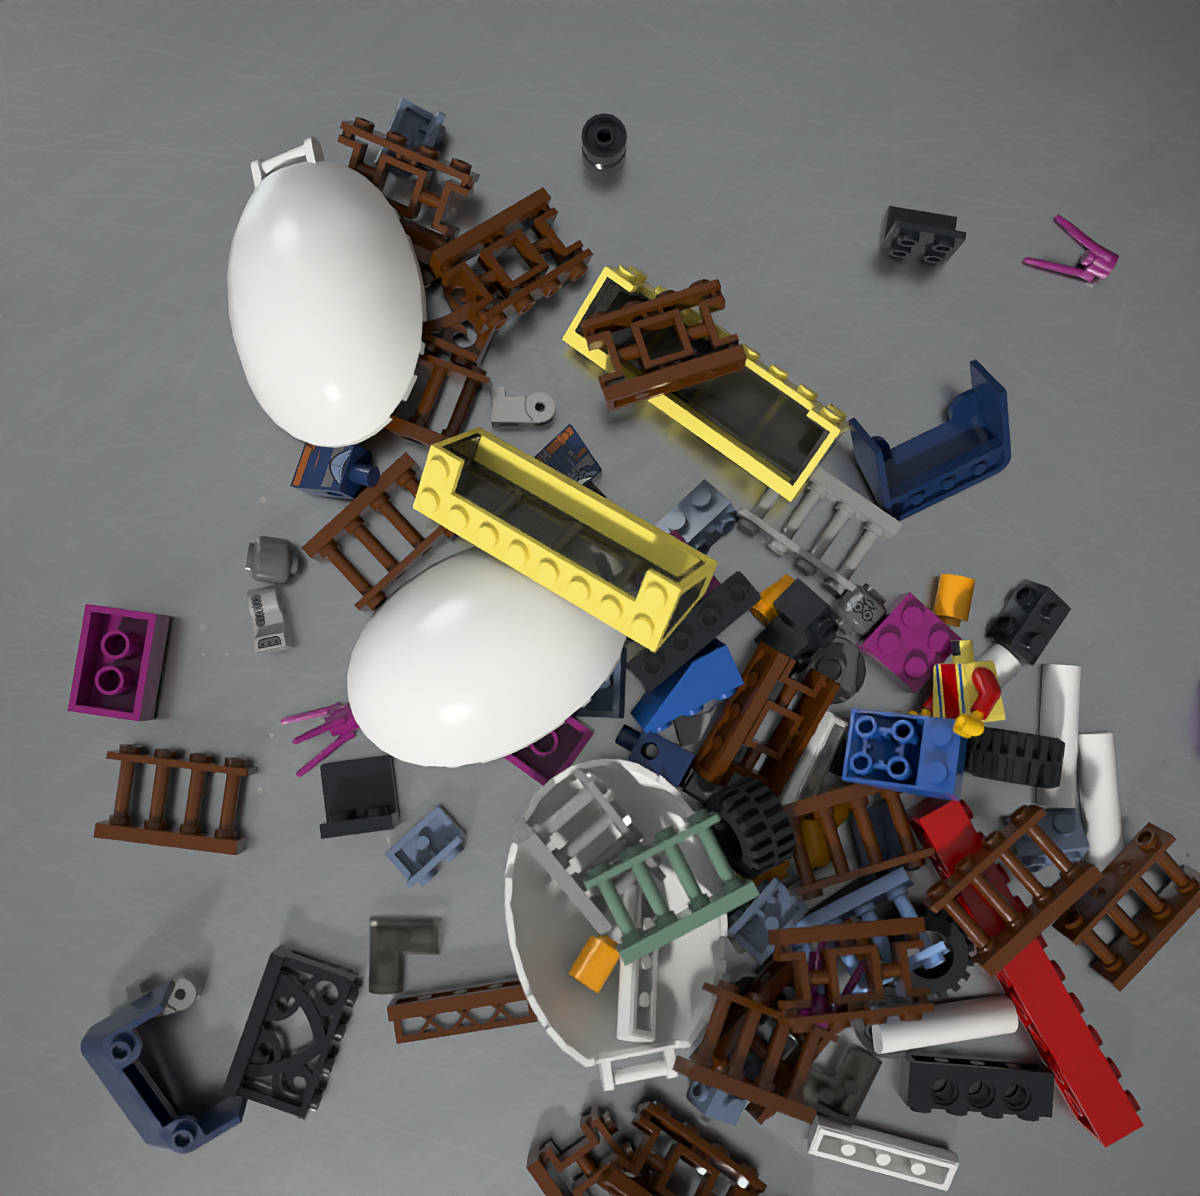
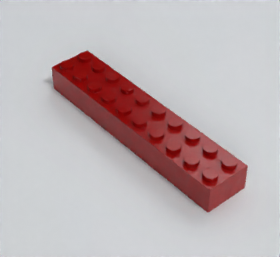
M928 797L905 810L909 825L922 848L934 847L936 854L928 856V859L940 880L943 879L945 881L955 872L954 866L959 860L969 854L973 856L983 847L981 843L986 836L981 831L976 832L970 821L974 818L973 813L963 799L955 801ZM993 862L982 872L1017 912H1023L1026 909L1018 895L1013 897L1007 884L1011 881L1001 864ZM972 883L968 884L954 897L989 937H995L1005 928L1004 919ZM1040 934L1004 966L995 977L1006 996L1014 1003L1017 1015L1045 1065L1055 1073L1054 1081L1076 1120L1106 1148L1144 1126L1136 1113L1141 1109L1128 1089L1124 1091L1118 1079L1122 1075L1118 1067L1110 1057L1105 1058L1099 1048V1046L1103 1045L1101 1037L1091 1024L1086 1025L1081 1014L1085 1012L1076 995L1073 992L1068 993L1062 983L1066 979L1065 974L1055 960H1049L1044 951L1047 943L1042 934Z

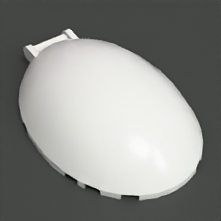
M311 136L305 139L304 144L268 160L264 161L259 158L251 163L255 190L241 215L230 248L227 269L228 307L233 338L248 384L264 411L278 426L293 437L315 446L337 448L360 443L377 434L393 420L389 416L401 400L407 401L418 377L414 375L419 354H424L425 343L421 339L423 322L427 321L426 296L420 266L410 236L405 233L399 221L401 217L396 209L386 200L383 192L365 176L341 163L325 161L319 141L316 137Z
M529 535L551 549L561 539V537ZM572 541L561 553L564 557L600 578L601 576L594 562L604 558L615 580L625 570L623 563L593 546L586 549L583 543ZM474 546L429 566L401 585L378 607L364 626L351 654L347 672L348 699L353 716L363 733L382 751L401 761L424 767L440 766L448 768H458L461 765L478 762L485 763L515 753L538 741L565 723L564 720L580 707L584 708L592 700L591 696L604 681L607 682L620 661V654L627 636L479 547ZM631 579L621 589L634 598H637L639 593Z
M596 759L571 766L551 778L534 795L522 818L530 828L536 823L540 826L584 788L574 775L579 769L588 778L595 774L605 785L608 792L604 794V797L608 802L614 799L625 811L627 816L622 820L627 826L632 822L645 837V840L641 843L643 847L654 842L653 835L670 826L677 830L687 825L686 818L696 812L690 808L680 795L681 793L661 775L657 776L656 773L640 766V764L629 761ZM594 799L549 837L551 841L546 847L550 852L556 847L560 850L603 812ZM611 824L569 861L571 865L565 870L570 875L575 871L580 873L622 835ZM514 833L505 872L506 926L518 977L527 1000L545 1031L564 1052L583 1066L590 1067L599 1064L604 1091L614 1090V1085L666 1075L667 1079L677 1077V1072L672 1070L675 1062L674 1049L692 1046L704 1026L708 1024L718 996L703 990V984L707 982L717 986L719 979H722V974L726 972L727 913L658 949L655 1041L633 1042L617 1039L620 958L599 994L567 974L590 935L598 938L599 933ZM696 833L679 842L678 845L702 893H707L708 897L721 891L720 885L722 881L698 834ZM663 850L658 853L663 861L659 868L666 875V878L661 882L651 871L650 873L669 911H674L675 914H678L689 908L687 905L689 899ZM625 871L613 876L611 878L612 881L614 882L616 879H618ZM598 885L588 889L585 894L590 898L594 894L598 896L601 894ZM607 907L609 911L603 916L613 927L605 935L621 944L620 938L622 933L609 907ZM660 1051L662 1053L663 1060L611 1069L610 1061Z

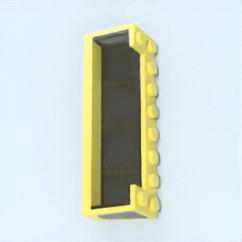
M621 264L619 267L605 266L562 340L608 373H612L614 370L606 346L589 351L583 336L581 322L587 320L588 316L596 312L605 311L610 313L620 310L624 304L631 301H641L642 303L655 299L656 295L668 289L661 285L655 288L646 282L648 276L632 265L629 268ZM694 307L680 311L685 328L703 322L699 310ZM715 324L719 339L732 335L725 328ZM674 325L642 335L650 361L682 351ZM631 327L611 333L616 349L635 344ZM708 336L690 341L694 359L713 353ZM744 343L742 344L746 355L744 370L648 400L790 502L799 496L849 429V422L845 420L848 415L843 410L831 403L826 407L816 400L818 394L802 383L798 387L787 379L789 374L784 369L773 363L770 367L758 359L761 354ZM640 357L621 363L625 381L645 375Z
M481 427L432 444L430 447L413 509L649 650L657 651L705 594L718 565L716 560Z

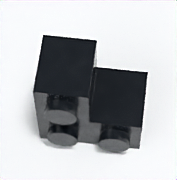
M799 578L773 602L778 616L753 640L757 647L760 641L796 660L794 667L788 675L790 677L795 672L798 674L805 670L811 662V656L820 647L824 649L829 646L839 630L829 604Z

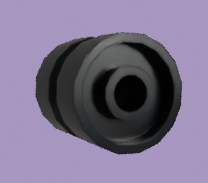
M605 113L594 115L583 126L581 135L582 158L589 171L595 175L608 176L619 171L625 162L627 132L622 121L614 115Z

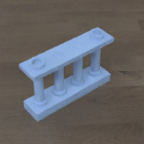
M902 866L805 916L796 927L844 923L843 921L854 915L858 919L862 918L863 921L878 920L875 914L877 910L875 905L886 899L895 903L902 918L918 917L907 897L909 894L907 888L915 884L908 871ZM927 932L919 933L920 940L924 941V948H918L920 952L908 958L910 971L922 965L927 970L944 962L945 958L943 955L950 952L947 944L941 941L933 945ZM871 937L874 944H878V951L884 963L892 962L888 937ZM812 943L790 945V948H793L794 951H806L808 965L809 952L814 951L811 946ZM856 954L840 956L851 977L860 963ZM865 972L862 973L852 993L867 992ZM894 978L882 979L883 985L894 980ZM819 985V993L825 994L824 985Z

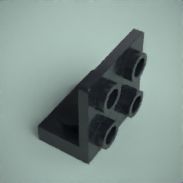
M889 206L886 211L880 250L890 251L889 254L894 257L905 258L914 255L924 257L923 259L926 262L942 263L948 261L966 240V232L955 230L957 217Z
M390 755L321 764L320 771L326 812V821L319 824L321 839L391 830L400 825Z

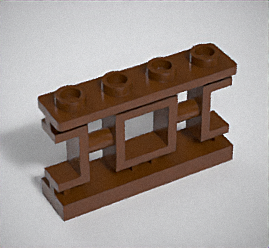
M355 116L354 121L341 122L340 128L343 129L342 135H339L337 142L353 148L348 167L362 174L369 181H372L381 192L384 190L391 165L418 176L409 206L385 197L401 217L399 221L405 233L410 236L413 244L433 252L459 236L461 229L445 221L455 192L466 197L473 194L474 184L478 182L480 174L471 171V164L457 158H452L451 162L439 157L440 151L424 144H420L419 148L407 144L408 138L397 132L387 130L386 134L374 130L375 123ZM356 135L397 152V154L381 153L377 168L363 163L369 144L355 137ZM420 163L462 181L460 183L453 179L446 180L442 195L427 190L433 171L420 166ZM422 203L437 210L431 228L444 233V235L403 218V216L411 220L418 218Z
M544 187L432 252L427 269L435 280L441 277V283L445 288L460 280L477 303L470 307L467 317L470 321L474 320L476 322L475 330L479 335L488 329L491 332L500 329L506 324L509 319L508 317L516 312L519 315L524 314L534 306L536 299L543 295L546 298L551 297L561 289L562 283L568 279L574 282L589 270L587 265L593 256L591 250L588 248L583 251L584 245L580 240L566 248L549 226L554 223L558 211L555 207L552 209L549 207L551 196ZM532 222L534 223L531 229L539 238L534 243H531L521 230ZM515 247L531 270L512 281L495 258ZM549 251L559 264V267L546 274L549 265L541 255ZM480 254L477 261L485 272L477 277L466 262ZM495 283L506 299L492 307L495 300L486 288Z
M708 279L698 280L687 289L677 292L674 290L663 291L656 295L655 299L642 303L641 301H631L624 304L620 310L610 313L605 311L596 312L588 316L587 320L581 322L588 350L592 351L606 346L614 370L612 373L598 377L608 412L744 370L746 355L742 344L739 345L737 334L719 339L711 313L725 309V298L721 293L719 279L712 281ZM699 306L703 322L685 328L680 311ZM674 325L682 351L650 361L642 335ZM631 327L635 344L616 349L611 333ZM708 336L713 353L694 359L690 341ZM640 357L645 375L625 381L621 363Z
M760 641L741 675L744 684L737 687L736 692L727 700L694 759L691 768L708 782L725 788L734 772L744 777H753L766 785L778 798L811 737L815 734L828 707L833 702L840 684L813 668L809 669L803 682H799L788 676L796 660ZM777 680H779L784 685L774 701L768 698ZM798 690L804 694L795 710H792L788 706ZM769 709L784 716L768 744L754 739V736ZM741 744H744L749 748L739 763L733 759ZM763 753L768 758L759 772L753 768Z
M904 917L768 930L769 944L775 945L774 961L792 960L796 999L778 1000L779 1009L782 1010V1016H778L779 1024L791 1026L793 1033L815 1031V1024L828 1023L829 1029L852 1027L851 1020L864 1019V1025L886 1024L887 1016L899 1015L900 1021H916L923 1019L922 1012L935 1011L934 1003L928 1002L927 995H931L930 987H912L907 954V949L924 948V941L920 940L919 933L926 932L924 917ZM904 934L905 941L890 942L892 962L880 963L878 944L862 945V938ZM834 941L835 946L833 948L820 949L822 969L808 970L806 951H790V945ZM863 954L867 992L840 994L836 956ZM894 978L896 996L912 997V1002L878 1006H870L869 1001L885 1000L882 979ZM824 985L826 1004H841L842 1006L840 1010L797 1014L798 1008L812 1007L810 986Z
M658 1101L640 1104L636 1110L637 1116L631 1121L632 1125L645 1133L631 1161L629 1162L621 1155L612 1156L609 1162L610 1166L602 1171L596 1184L613 1196H677L665 1188V1185L680 1158L703 1175L694 1196H717L712 1192V1189L720 1173L738 1184L730 1186L725 1196H758L759 1193H764L767 1185L758 1179L759 1173L746 1164L741 1163L739 1165L729 1158L730 1152L727 1149L713 1142L709 1144L700 1137L701 1132L695 1126L687 1122L680 1123L670 1116L672 1111ZM661 1130L679 1142L671 1145L665 1158L652 1149ZM644 1162L657 1171L648 1191L628 1178L637 1177Z
M597 1105L591 1109V1114L580 1119V1128L587 1137L561 1155L552 1141L545 1145V1148L541 1149L538 1147L528 1155L526 1168L546 1196H590L586 1190L597 1182L603 1170L608 1169L610 1166L609 1162L612 1156H614V1154H611L596 1165L588 1154L591 1149L600 1144V1135L595 1127H597L616 1155H621L629 1162L631 1161L636 1148L630 1141L624 1143L617 1133L620 1130L619 1125L609 1111L603 1113ZM576 1161L584 1175L572 1183L571 1192L558 1172H562ZM641 1168L637 1177L628 1178L648 1191L655 1175L652 1171L645 1172Z

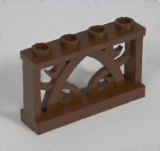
M412 243L420 270L423 272L425 289L435 281V278L427 269L432 252ZM471 269L477 277L483 274ZM460 280L446 288L443 285L444 297L454 312L423 322L421 341L425 343L424 352L433 356H437L438 352L450 357L449 361L464 368H467L468 364L480 367L494 332L488 329L480 335L477 333L475 343L469 347H460L454 343L453 337L455 334L462 333L467 338L466 328L461 323L467 320L476 327V322L474 320L470 321L467 314L470 307L477 302ZM495 283L486 288L495 300L492 307L506 299ZM457 288H462L466 291L464 297L458 298L464 303L463 306H460L452 298V292ZM443 332L444 340L435 337L432 334Z

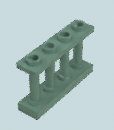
M706 809L700 810L686 818L687 825L677 830L673 826L667 827L654 834L655 841L642 848L640 843H637L620 852L622 859L610 865L605 860L586 870L589 876L582 880L587 890L598 885L623 935L620 938L622 943L617 945L616 948L625 966L760 895L752 880L747 877L741 879L740 876H735L711 828V825L721 821L717 812L712 811L708 813ZM696 833L700 837L722 881L720 885L722 890L708 897L707 893H702L678 845L679 842ZM663 850L689 899L687 902L689 908L678 914H675L674 911H669L644 861ZM629 868L632 869L656 917L654 920L655 926L644 932L640 928L636 929L611 879L613 876Z

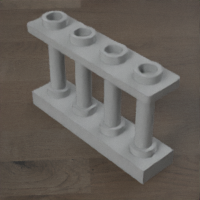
M787 443L776 457L777 460L798 475L802 474L811 461ZM819 465L816 466L809 476L812 478L806 487L808 492L780 532L763 521V518L780 495L772 488L768 487L751 512L744 507L740 508L736 515L740 519L738 525L743 530L753 536L759 533L768 539L767 546L782 556L788 553L798 560L796 566L810 576H813L815 573L826 580L824 585L839 596H842L846 590L853 592L857 588L849 579L876 540L883 537L889 539L895 536L903 525ZM827 497L837 504L835 507L837 512L809 552L791 541V539L819 499ZM856 517L866 524L864 526L866 531L838 572L820 561V559L847 520Z
M579 769L574 775L584 788L540 826L536 823L530 828L521 817L510 828L597 932L603 936L613 927L603 916L609 911L607 909L608 905L602 893L598 896L594 894L589 898L585 894L587 888L582 879L589 876L586 871L587 869L605 860L608 865L612 864L621 856L620 852L628 847L640 843L643 848L641 843L645 840V837L632 822L628 826L624 823L622 819L627 814L614 799H611L609 802L607 801L604 794L608 792V789L595 774L588 778ZM594 799L603 812L560 850L556 847L550 852L546 847L551 841L549 837ZM613 824L622 836L580 873L575 871L570 875L565 870L571 865L569 861ZM656 854L644 860L648 869L662 882L666 875L659 868L663 863L659 855ZM629 868L613 883L619 895H622L637 879L632 869Z

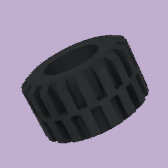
M984 727L982 734L971 736L966 771L980 778L1053 789L1060 786L1066 743L1055 737Z
M753 777L744 778L707 798L705 806L707 812H717L721 818V821L711 825V828L731 868L743 878L755 879L792 858L791 856L794 855L795 839L788 816L776 796L760 780Z
M916 901L911 902L918 917H924L925 930L937 932L940 940L945 942L950 949V952L943 955L945 961L927 970L925 968H916L910 971L912 987H930L931 995H927L928 1000H933L934 995L941 999L948 997V989L951 988L954 992H957L962 988L958 984L960 979L963 978L967 981L971 974L966 971L967 966L974 967V961L969 955V952L975 951L974 943L968 940L969 936L943 908L939 912L934 913L924 904H919ZM896 907L894 909L897 914L893 917L887 914L884 919L902 918ZM904 934L887 936L890 942L905 941ZM879 955L880 963H884L881 955Z

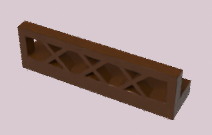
M520 979L393 998L387 1006L389 1022H394L397 1044L538 1022V1018L528 1000V1014L514 1015L504 1008L506 1003L527 1000ZM492 1006L496 1009L490 1019L484 1021L478 1020L469 1013L473 1008ZM454 1011L461 1014L454 1025L446 1027L434 1018L436 1014ZM500 1012L506 1016L502 1018H496ZM422 1017L426 1020L419 1031L404 1033L403 1019ZM464 1018H466L467 1020H469V1021L471 1022V1023L461 1024L462 1021L464 1020ZM429 1024L435 1027L433 1029L425 1030Z

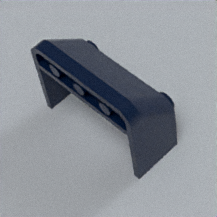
M976 359L969 362L972 388L953 399L949 407V421L890 449L889 443L883 437H870L855 417L848 420L855 458L879 507L898 521L998 474L1006 468L1011 460L1007 390Z
M171 979L90 1027L81 1041L80 1049L86 1061L144 1142L155 1149L185 1154L196 1150L241 1123L248 1099L238 1095L236 1097L230 1096L196 1117L189 1115L178 1116L138 1059L142 1050V1039L135 1030V1027L165 1010L175 987V983Z

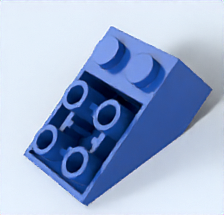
M717 638L713 639L653 691L647 690L630 713L645 733L650 731L652 733L661 732L671 726L672 720L682 715L692 716L703 710V704L715 698L717 700L728 698L736 692L737 687L744 684L727 645Z
M852 708L842 780L919 796L960 801L968 738H964L953 731L956 719Z

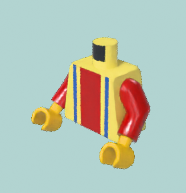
M973 640L950 641L952 662L935 664L933 668V691L922 704V712L919 714L915 711H910L907 714L956 719L953 731L964 738H970L971 736L982 734L984 722L1005 720L1001 697L1002 690L999 685L995 663L993 661L974 660Z

